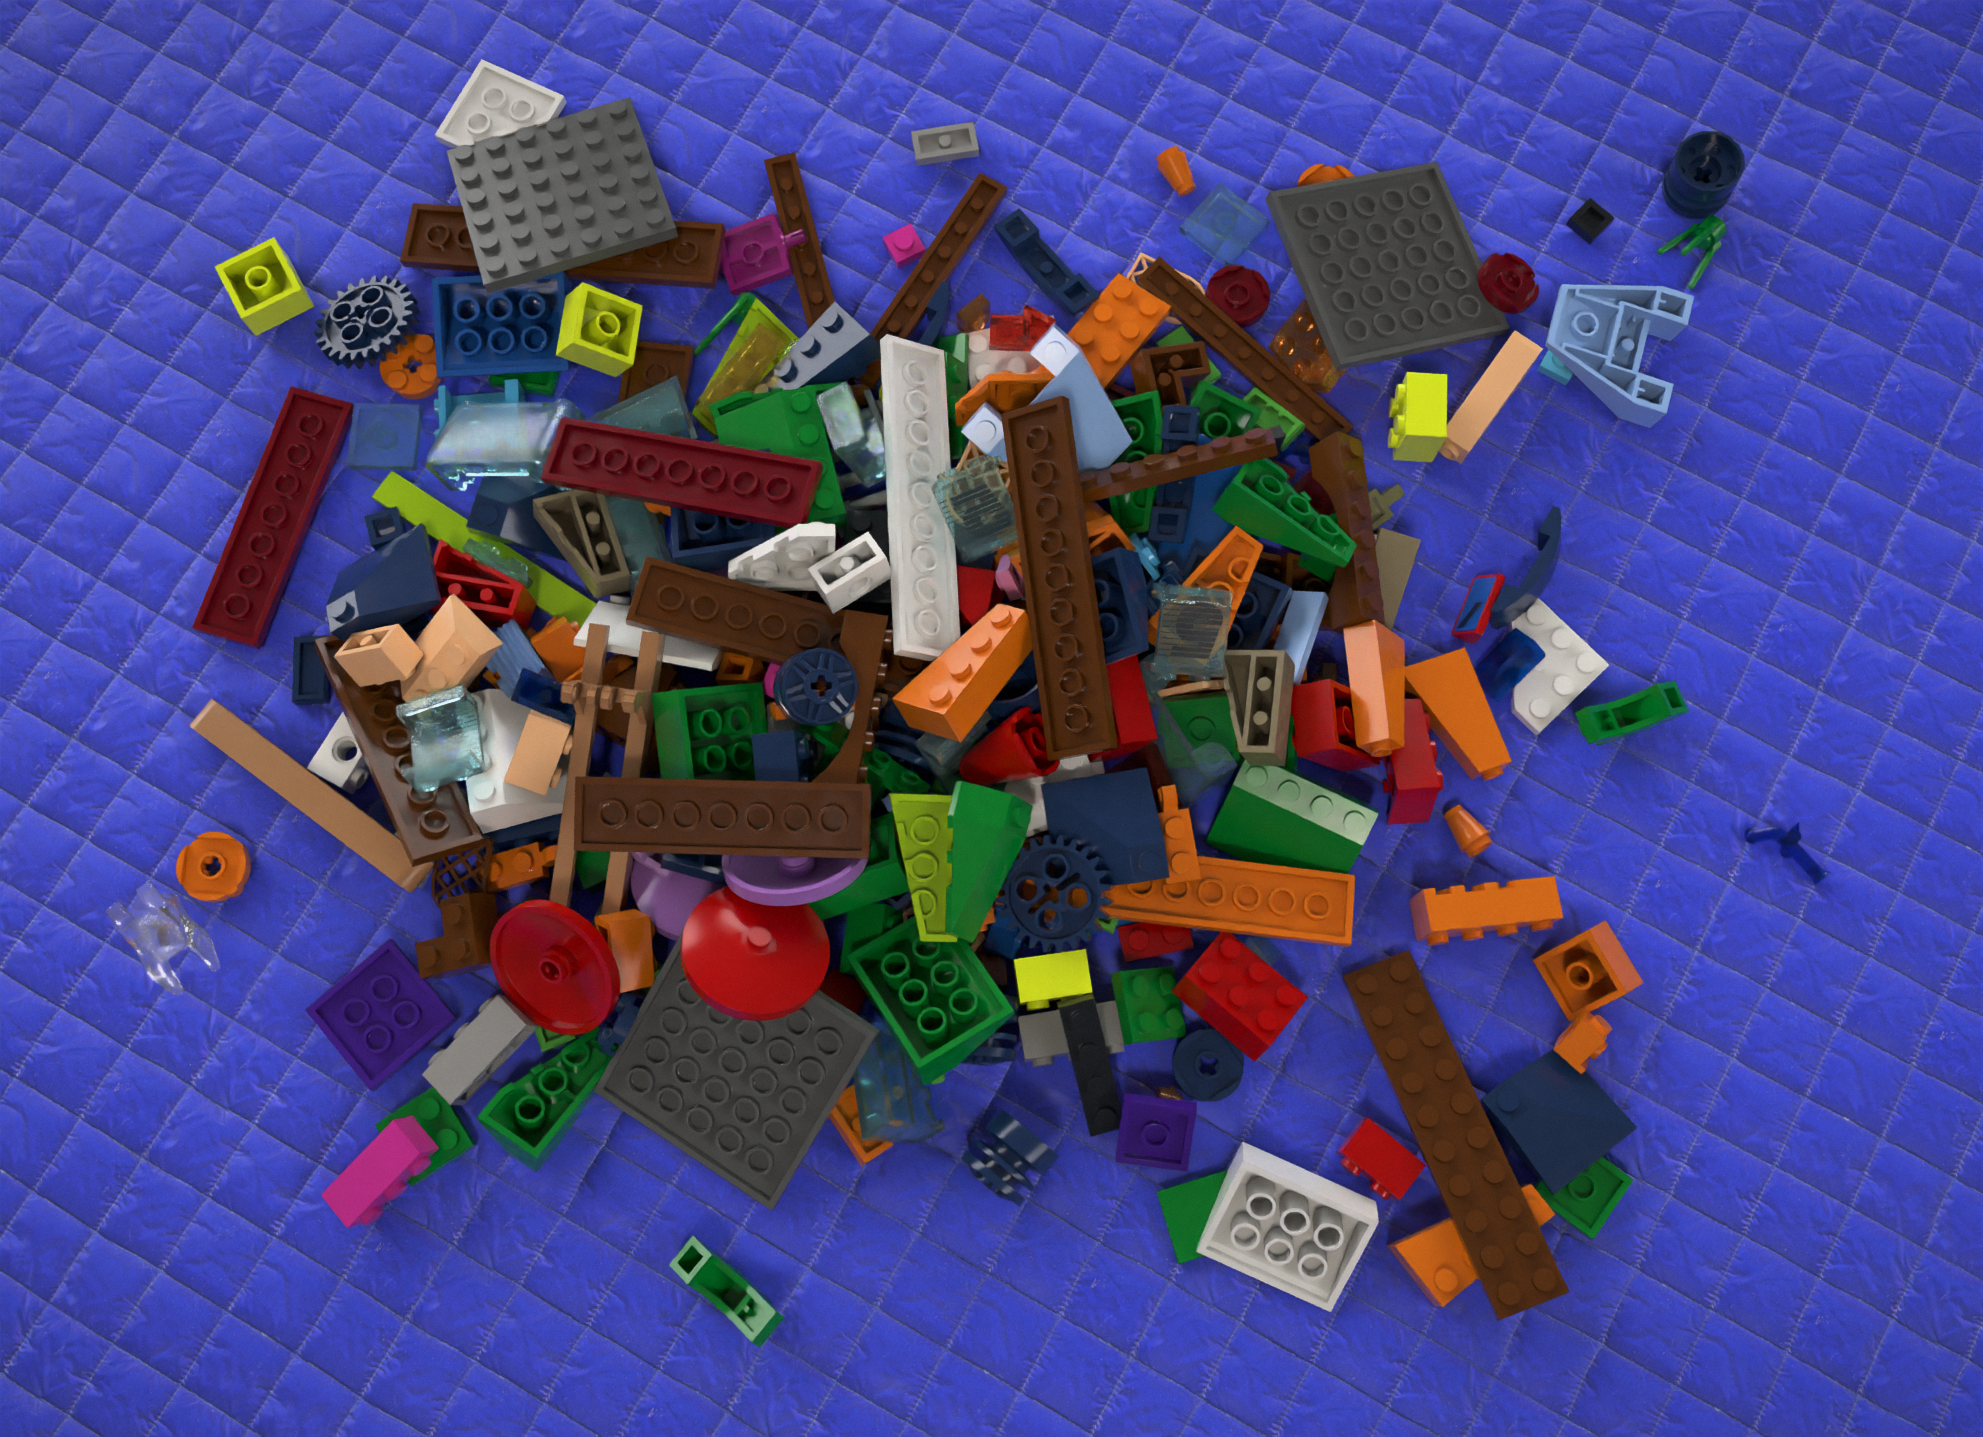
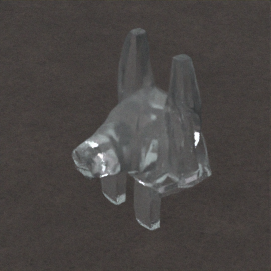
M151 881L135 890L139 897L135 900L131 912L120 901L114 903L105 911L118 929V934L137 951L145 971L156 983L176 996L182 994L185 990L173 972L169 960L187 948H191L213 972L220 968L213 941L206 930L189 917L176 894L159 892Z

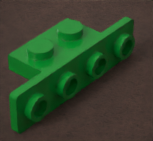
M965 333L942 337L938 342V349L944 350L950 462L959 461L966 449V436L961 432L963 426H956L955 404L967 394L969 336Z
M837 721L816 726L799 725L802 730L826 746L815 770L817 775L826 770L835 759L849 735L850 730ZM874 746L872 752L866 751L863 765L869 766L866 784H872L871 811L879 805L886 788L895 794L925 795L930 788L928 783L923 781L916 773L907 770L894 761L887 753L878 750Z

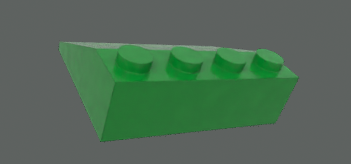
M814 385L781 391L714 418L719 443L722 445L751 450L769 448L771 453L820 461L823 471L806 524L822 522L825 524H835V528L845 527L846 512ZM776 526V536L790 528Z
M762 682L679 689L651 694L661 778L756 781L751 735L768 733Z
M1244 759L1205 843L1245 862L1348 874L1379 812L1378 808L1286 765H1250Z
M915 916L846 956L854 978L924 1086L958 1066L1015 1014L1013 1008L967 942L959 938L957 942L920 941Z

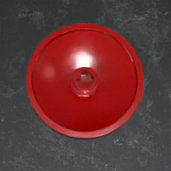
M727 886L707 896L692 911L683 931L680 956L683 971L689 984L697 995L711 1007L738 1019L767 1021L782 1018L798 1011L816 995L824 981L829 966L830 944L822 921L807 903L792 906L757 904L741 898Z
M529 900L513 907L496 923L490 938V960L495 977L507 998L529 1020L555 1033L578 1035L595 1029L610 1016L619 999V971L607 942L588 920L571 908L557 902Z

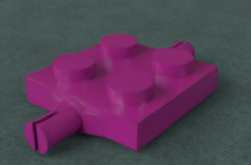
M775 213L726 230L718 274L723 273L726 276L729 290L734 296L794 275L789 259L790 247L807 242L806 234L801 228L798 231L785 235L782 232L779 218Z

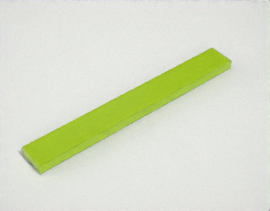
M393 471L389 473L371 496L376 502L387 509L397 506L402 519L414 527L421 523L425 525L427 535L437 542L442 539L458 551L471 555L476 561L487 567L491 566L523 584L537 602L536 606L552 617L559 619L564 616L569 624L575 620L581 628L596 606V603L504 543L469 533L466 527L467 519Z

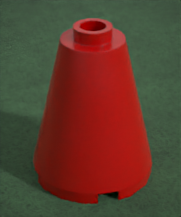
M1031 707L1019 709L964 753L959 767L963 779L971 784L983 786L1044 777L1055 772L1060 764V760L1048 761L1042 714L1034 715L1030 712Z

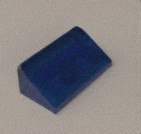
M1515 628L1474 670L1483 692L1495 702H1500L1546 655L1535 640Z
M523 667L511 701L575 726L576 712L573 704L562 703L560 700L563 683Z

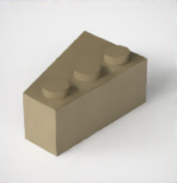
M1380 528L1375 530L1374 537L1381 595L1384 603L1385 623L1382 625L1392 631L1421 540Z

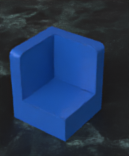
M996 904L994 909L996 922L992 923L984 951L1012 960L1018 959L1024 939L1017 940V935L1020 931L1018 927L1011 930L1006 928L1012 921L1011 916L1000 917L999 914L1007 906Z

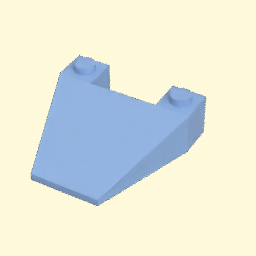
M1562 284L1559 289L1545 346L1618 418L1651 428L1667 414L1674 384L1638 372L1647 334L1668 341L1674 339L1688 325L1694 296L1665 286Z
M1053 323L1031 348L1030 354L1055 376L1029 405L1058 396L1069 398L1079 474L1084 471L1097 472L1108 469L1133 440L1080 346ZM985 401L965 423L961 432L986 455L1007 462L1001 414Z

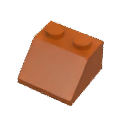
M1606 920L1533 959L1534 964L1569 1022L1577 1019L1586 1009L1591 1012L1629 993L1644 983Z

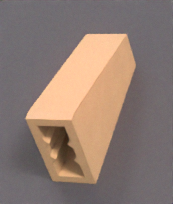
M1514 330L1447 424V438L1439 450L1445 458L1452 461L1455 460L1460 464L1463 463L1525 378L1541 353L1542 347Z

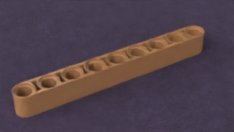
M210 699L189 725L408 892L413 893L433 868L434 864L432 862L412 867L398 836L214 699Z

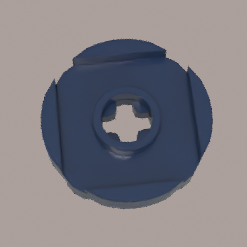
M636 989L619 994V999L614 1009L615 1013L610 1023L603 1021L594 1039L600 1045L599 1052L611 1058L614 1057L616 1052L611 1047L614 1043L621 1046L640 1009L635 1006L634 1002L636 997L644 999V991Z
M1215 1030L1192 1032L1179 1043L1173 1055V1076L1178 1087L1187 1096L1199 1102H1216L1230 1096L1238 1088L1242 1080L1244 1066L1242 1051ZM1205 1056L1208 1060L1214 1058L1217 1061V1064L1214 1066L1216 1072L1214 1075L1211 1076L1208 1072L1203 1074L1200 1072L1199 1067L1202 1065L1201 1057Z

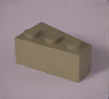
M575 489L533 499L534 518L596 599L629 590L630 573L603 494Z
M1217 650V659L1220 662L1223 674V685L1229 700L1230 715L1239 753L1250 765L1285 766L1295 672L1294 662L1285 650Z

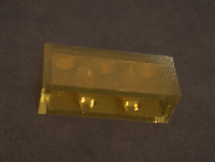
M759 323L700 395L694 407L714 422L708 405L736 393L750 391L786 344Z

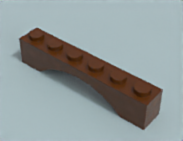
M1337 431L1311 446L1309 454L1312 478L1320 483L1330 496L1336 510L1339 527L1357 544L1349 563L1345 567L1337 565L1334 581L1328 595L1327 606L1330 631L1344 634L1343 628L1371 620H1377L1379 623L1384 624L1385 618L1362 441Z
M846 609L839 644L842 655L849 661L857 677L858 691L855 701L854 718L849 735L839 754L826 770L812 782L866 784L869 766L863 764L866 751L872 752L874 746L875 731L870 730L872 717L878 718L880 714L882 697L877 696L879 683L885 684L888 663L883 662L885 650H891L893 646V629L890 628L888 616Z

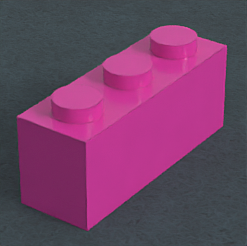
M413 1115L395 1119L339 1175L321 1196L346 1228L362 1223L364 1226H367L382 1215L383 1210L381 1207L387 1201L396 1199L407 1189L405 1183L412 1176H417L431 1164L429 1158L439 1147Z

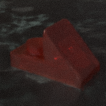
M1028 305L1023 306V315L991 314L989 350L1031 352V348L1053 323L1056 324V319Z

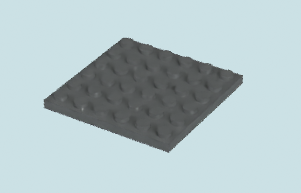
M630 97L564 117L554 118L542 126L523 127L514 134L503 137L492 136L488 139L474 142L475 145L472 146L461 145L457 148L446 150L487 294L678 237Z
M1437 162L1269 192L1265 201L1336 371L1500 336L1510 329L1504 313L1493 307L1483 296L1479 288L1477 274L1482 263Z
M682 931L640 1006L625 1040L615 1051L616 1054L610 1060L594 1092L772 1211L777 1206L880 1030L820 990L804 1007L782 1018L767 1021H749L726 1015L701 999L689 984L681 964L680 946L683 935Z

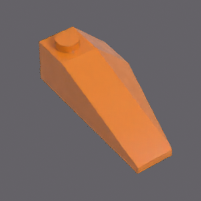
M1236 525L1184 581L1181 587L1174 592L1175 595L1166 601V603L1189 605L1209 603L1218 608L1166 604L1148 621V642L1157 649H1172L1173 646L1212 649L1211 653L1160 650L1165 655H1170L1171 652L1210 654V659L1227 638L1263 550V545ZM1186 607L1220 609L1222 614L1166 610L1164 608L1183 610ZM1181 612L1223 615V620L1163 614L1179 615ZM1179 617L1195 619L1194 622L1197 623H1207V620H1217L1223 622L1222 625H1208L1196 623L1170 622L1162 620L1177 621ZM1176 623L1193 624L1194 628H1216L1220 630L1211 631L1162 626L1176 627ZM1176 629L1218 632V635L1214 637L1176 634ZM1179 635L1213 637L1216 638L1215 642L1165 639L1160 637L1182 639L1181 637H1179ZM1199 642H1203V643H1214V646H1213V648H1208V647L1168 645V644H1160V643L1182 644V645H1195V646H1197ZM1168 656L1172 660L1198 667H1203L1209 660Z

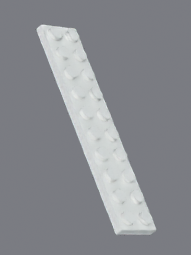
M886 334L880 340L889 556L892 572L890 579L894 655L933 662L960 638L955 534H953L954 520L951 518L946 519L950 516L946 513L945 508L941 509L945 507V504L941 502H944L945 490L951 479L944 350Z

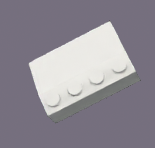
M610 595V600L597 602L575 636L573 645L586 647L589 623L609 625L607 651L639 657L642 631H653L627 625L626 617L631 605V598ZM666 635L662 662L713 671L719 669L724 652L727 651Z
M486 689L455 698L458 726L466 729L463 731L466 738H468L465 739L467 744L461 745L463 746L461 748L463 749L462 754L466 753L472 756L469 757L471 762L464 764L470 814L483 834L562 813L571 749L568 756L561 754L556 766L563 769L556 789L548 788L546 796L504 782L531 707L555 715L542 698V695L549 690H540L523 703L514 695L508 698L501 689ZM571 722V729H570V730L574 731V730H573V724H572V722Z
M1242 1142L1226 1173L1196 1252L1331 1312L1379 1223L1376 1201Z

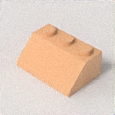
M455 594L449 596L414 642L424 653V656L417 663L415 673L408 679L400 681L402 699L426 722L433 720L454 706L455 698L462 696L503 644Z

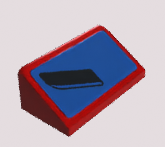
M1505 575L1477 576L1472 580L1452 629L1451 635L1470 644L1477 643L1484 634L1491 616V608L1496 602L1506 579L1504 578Z

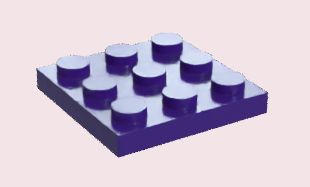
M392 939L387 940L305 1009L371 1091L377 1090L459 1020L426 979H420L419 970Z

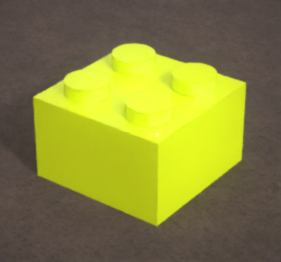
M275 237L214 266L241 319L255 336L315 307L288 255Z
M582 282L566 295L556 356L613 377L619 376L634 364L643 306Z
M1407 372L1402 383L1396 385L1395 398H1390L1388 406V416L1393 418V428H1390L1388 433V448H1393V460L1433 462L1447 438V374Z
M1086 949L1019 958L1013 961L1019 1006L1026 1005L1027 1011L1046 1009L1050 1007L1049 1001H1064L1092 993Z

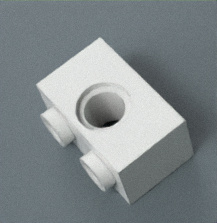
M866 532L808 568L815 588L833 614L889 580L892 573L887 557L869 532Z
M342 712L307 769L353 795L355 790L361 788L366 782L369 769L344 712ZM357 747L356 756L346 761L345 757L348 750Z

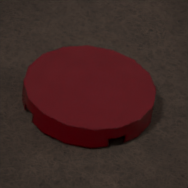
M1495 253L1479 267L1477 274L1479 288L1486 300L1500 311L1510 314L1525 312L1538 298L1539 285L1535 286L1533 278L1536 275L1523 259L1511 253L1498 255V253Z
M1236 264L1223 267L1213 274L1207 285L1205 296L1237 325L1244 328L1252 326L1261 320L1268 308L1270 290L1267 281L1258 271L1254 269L1251 271L1244 268L1243 265Z

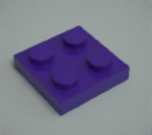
M1124 1093L1115 1162L1187 1172L1197 1102Z

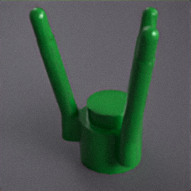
M1709 215L1700 224L1694 223L1687 231L1659 248L1657 253L1661 255L1691 236L1692 241L1681 251L1682 256H1686L1695 247L1699 249L1708 248L1706 255L1688 285L1689 289H1693L1715 252L1722 246L1720 239L1726 234L1727 227L1719 217Z
M742 292L731 309L694 350V356H698L731 320L741 326L756 297L750 293Z

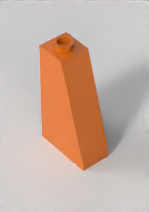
M1371 620L1343 628L1356 744L1357 747L1371 754V756L1383 757L1390 755L1394 749L1404 747L1405 645L1401 637L1377 620Z
M1466 648L1405 667L1404 694L1408 699L1421 698L1423 711H1428L1430 716V727L1470 779L1482 776L1484 781L1503 775L1502 769L1511 763L1512 760Z

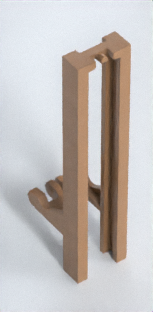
M589 623L581 680L565 681L561 689L560 700L562 703L573 704L576 719L549 901L557 902L570 908L578 851H574L575 777L589 776L599 704L601 709L612 710L615 702L621 703L623 711L630 713L621 777L645 778L654 720L651 694L658 693L666 634L642 631L634 690L602 685L610 626ZM610 852L601 915L626 910L634 858L630 852Z

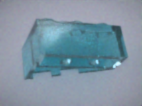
M677 376L585 419V421L670 436L688 439L698 438Z
M604 495L630 573L629 593L632 598L646 556L674 563L666 545L667 540L662 524L659 525L655 513L648 510L644 502Z
M871 1021L870 1024L880 1031L853 1075L862 1140L921 1143L946 1130L942 1119L936 1120L928 1100L932 1098L929 1088L923 1089L917 1074L883 1022Z

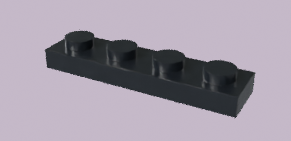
M1089 993L1057 1002L1089 1134L1093 1137L1117 1130L1120 1126L1121 1107L1093 994Z

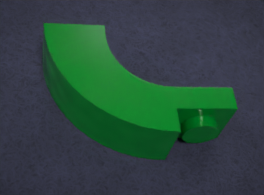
M1676 681L1657 683L1645 690L1613 702L1585 707L1575 712L1579 721V729L1583 736L1586 737L1588 744L1596 743L1598 746L1648 730L1688 713L1689 710Z
M695 1236L689 1239L669 1264L687 1285L712 1302L758 1347L763 1345L784 1318L772 1305V1301L728 1261Z

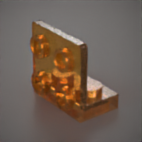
M1303 300L1268 345L1279 362L1314 392L1329 393L1347 370H1335L1307 300Z

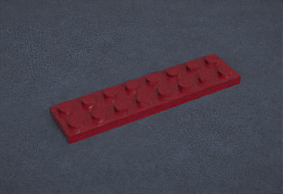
M290 386L192 626L195 631L255 649H261L356 408L352 403Z
M562 417L540 478L545 484L792 528L798 524L807 523L823 466L820 461Z

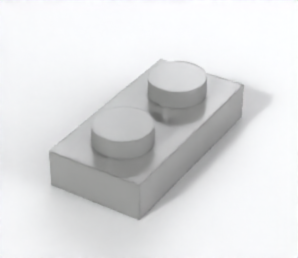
M974 122L911 131L917 166L979 156Z

